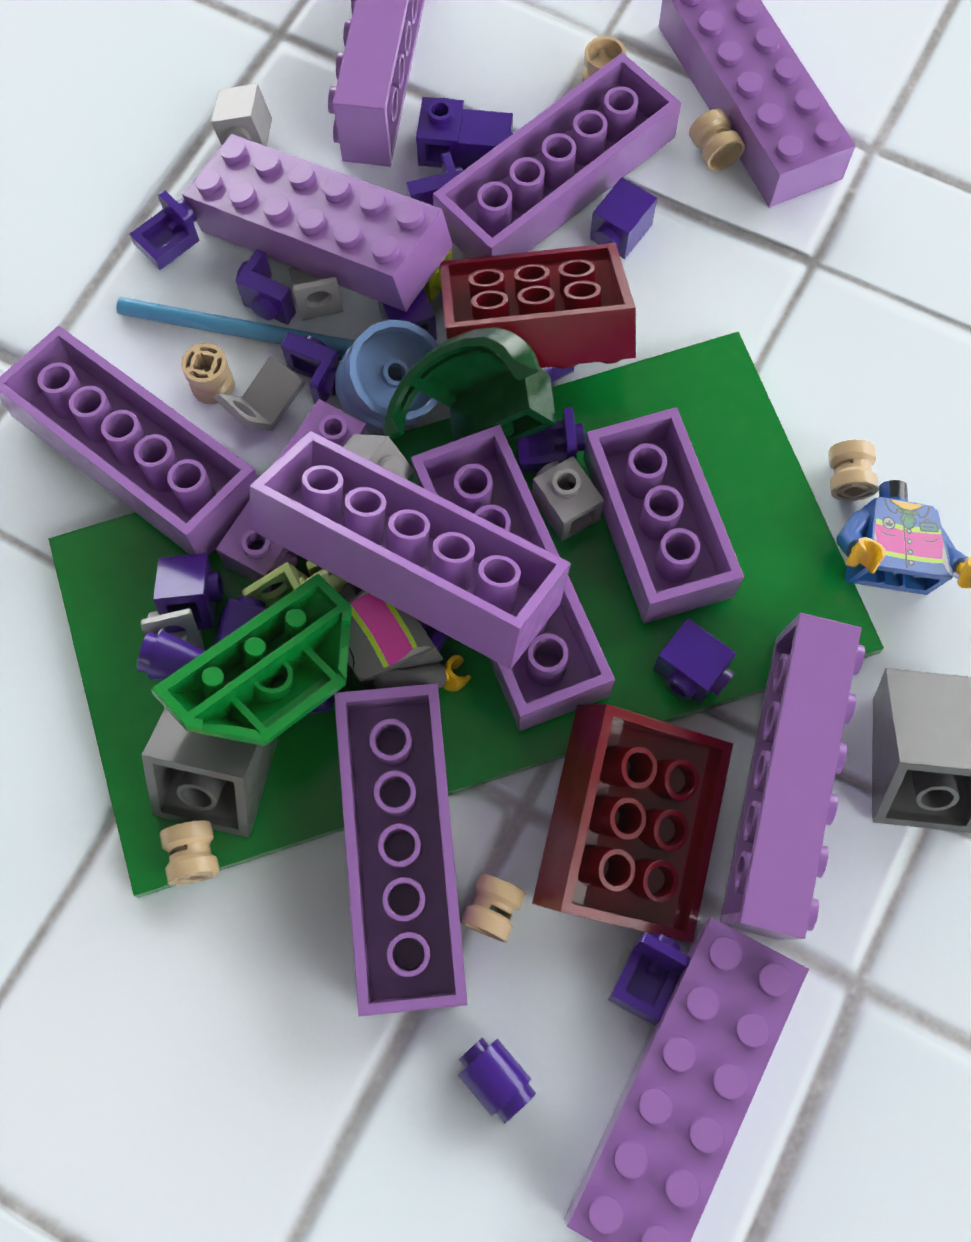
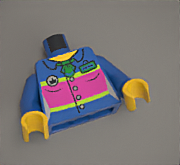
M889 480L881 483L878 487L879 497L871 500L861 510L852 513L837 535L836 542L848 557L845 574L847 583L928 595L955 577L958 579L957 584L959 587L971 588V556L967 557L956 549L941 525L937 509L931 505L908 502L907 483L904 481Z

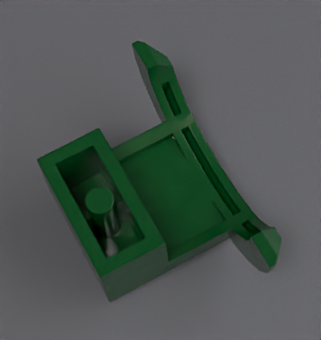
M493 327L474 329L457 335L426 353L401 380L388 405L383 424V436H389L392 440L404 434L407 412L418 391H421L450 407L453 441L500 425L508 444H511L556 424L550 374L539 367L537 356L529 344L511 331Z

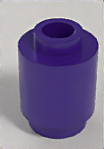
M482 1037L458 1059L465 1069L457 1076L490 1116L496 1113L504 1124L518 1113L536 1094L528 1083L531 1077L498 1038L489 1045Z

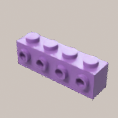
M318 399L277 460L309 431L343 447L353 434L369 435L367 423ZM250 500L216 548L226 568L252 582H256L286 562H289L295 568L298 562L297 554L250 529ZM279 583L272 584L266 590L270 592L275 590Z

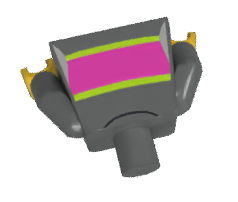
M349 582L345 584L340 595L352 606L347 676L354 672L359 681L368 690L438 683V688L443 687L447 691L456 692L462 689L471 679L470 675L459 677L452 671L460 667L464 662L463 657L460 655L450 657L443 666L438 664L443 658L418 619Z

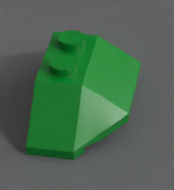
M316 574L151 688L152 694L188 732L266 746L346 685L352 606L319 574Z

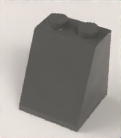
M885 668L873 698V823L971 833V677Z
M165 708L141 755L152 816L182 823L201 820L210 821L213 830L249 838L279 736L266 746L188 732Z

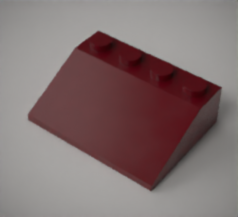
M616 243L442 261L440 264L447 340L474 329L496 327L508 330L529 344L537 356L540 368L556 367L565 369L576 364L593 362L613 364L622 359L636 358V307Z
M609 704L577 705L532 904L562 913L647 933H658L669 938L693 943L734 743Z

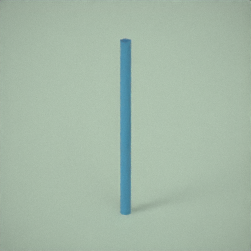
M120 297L116 305L119 315L280 345L283 343L288 332L301 337L312 336L322 341L327 347L336 350L340 356H343L355 341Z

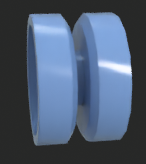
M389 319L371 325L345 352L336 370L335 392L342 410L367 423L368 431L383 434V424L388 405L397 386L407 372L426 353L439 346V344L425 329L409 321ZM418 391L407 412L404 430L410 428L419 419L424 417L439 401Z

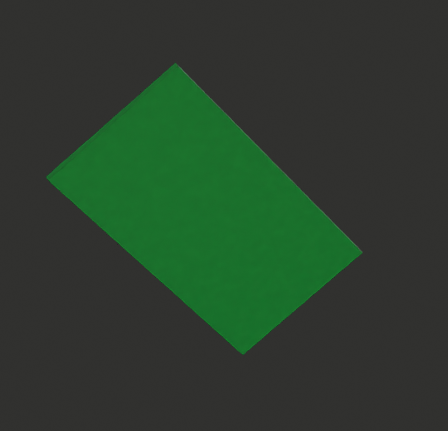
M739 331L552 387L556 420H562L563 408L573 407L575 423H583L585 440L586 433L589 431L677 407L744 575V579L734 598L643 624L603 512L601 520L561 542L539 510L560 558L571 563L568 572L569 579L615 678L610 697L592 704H609L670 723L764 692L775 639L799 613L862 627L859 644L865 647L864 658L879 654L884 649L855 584L847 583L845 580L847 566ZM451 418L404 431L403 435L392 439V442L412 466V456L453 442ZM516 441L509 444L519 466ZM578 451L576 460L590 479L583 460L584 451ZM537 472L522 473L532 494L533 478H535ZM413 473L407 479L414 483ZM134 512L48 538L133 895L141 898L175 886L169 885L167 882L165 868L170 861L168 852L162 849L159 833L167 827L182 823L152 816L141 755L165 707L152 694L151 689L163 680H149L148 674L137 671L138 656L145 638L141 627V620L149 618L148 614L150 612L157 611L153 598L158 559L190 554ZM216 548L208 555L212 571L220 572L224 597L222 601H216L214 628L201 629L205 651L213 646L221 610L230 599L237 600L238 597H244L242 590L254 583L226 568ZM298 555L296 568L309 578L310 575L306 567L308 560ZM280 582V583L278 584V586L276 587V589H277L279 586H281L283 582ZM264 589V590L262 591V593H268V592H270V591H268V590H266V589ZM688 618L737 653L729 666V669L735 673L733 678L718 697L709 692L701 704L692 698L685 700L677 696L666 685L667 680L653 670L658 655ZM448 637L439 652L443 660L438 662V664L443 666L450 657L460 655L463 657L464 662L457 669H453V673L459 677L471 676V679L459 691L451 692L443 687L438 688L448 796L564 758L576 710L519 732L488 657ZM354 672L347 676L346 685L342 688L343 692L368 690L359 681ZM333 703V710L307 714L279 735L249 838L213 830L214 838L210 843L211 854L218 858L220 871L344 830L335 703Z

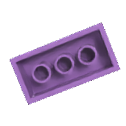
M678 408L668 409L587 432L583 460L593 485L604 499L602 512L643 624L734 598L744 579V575Z

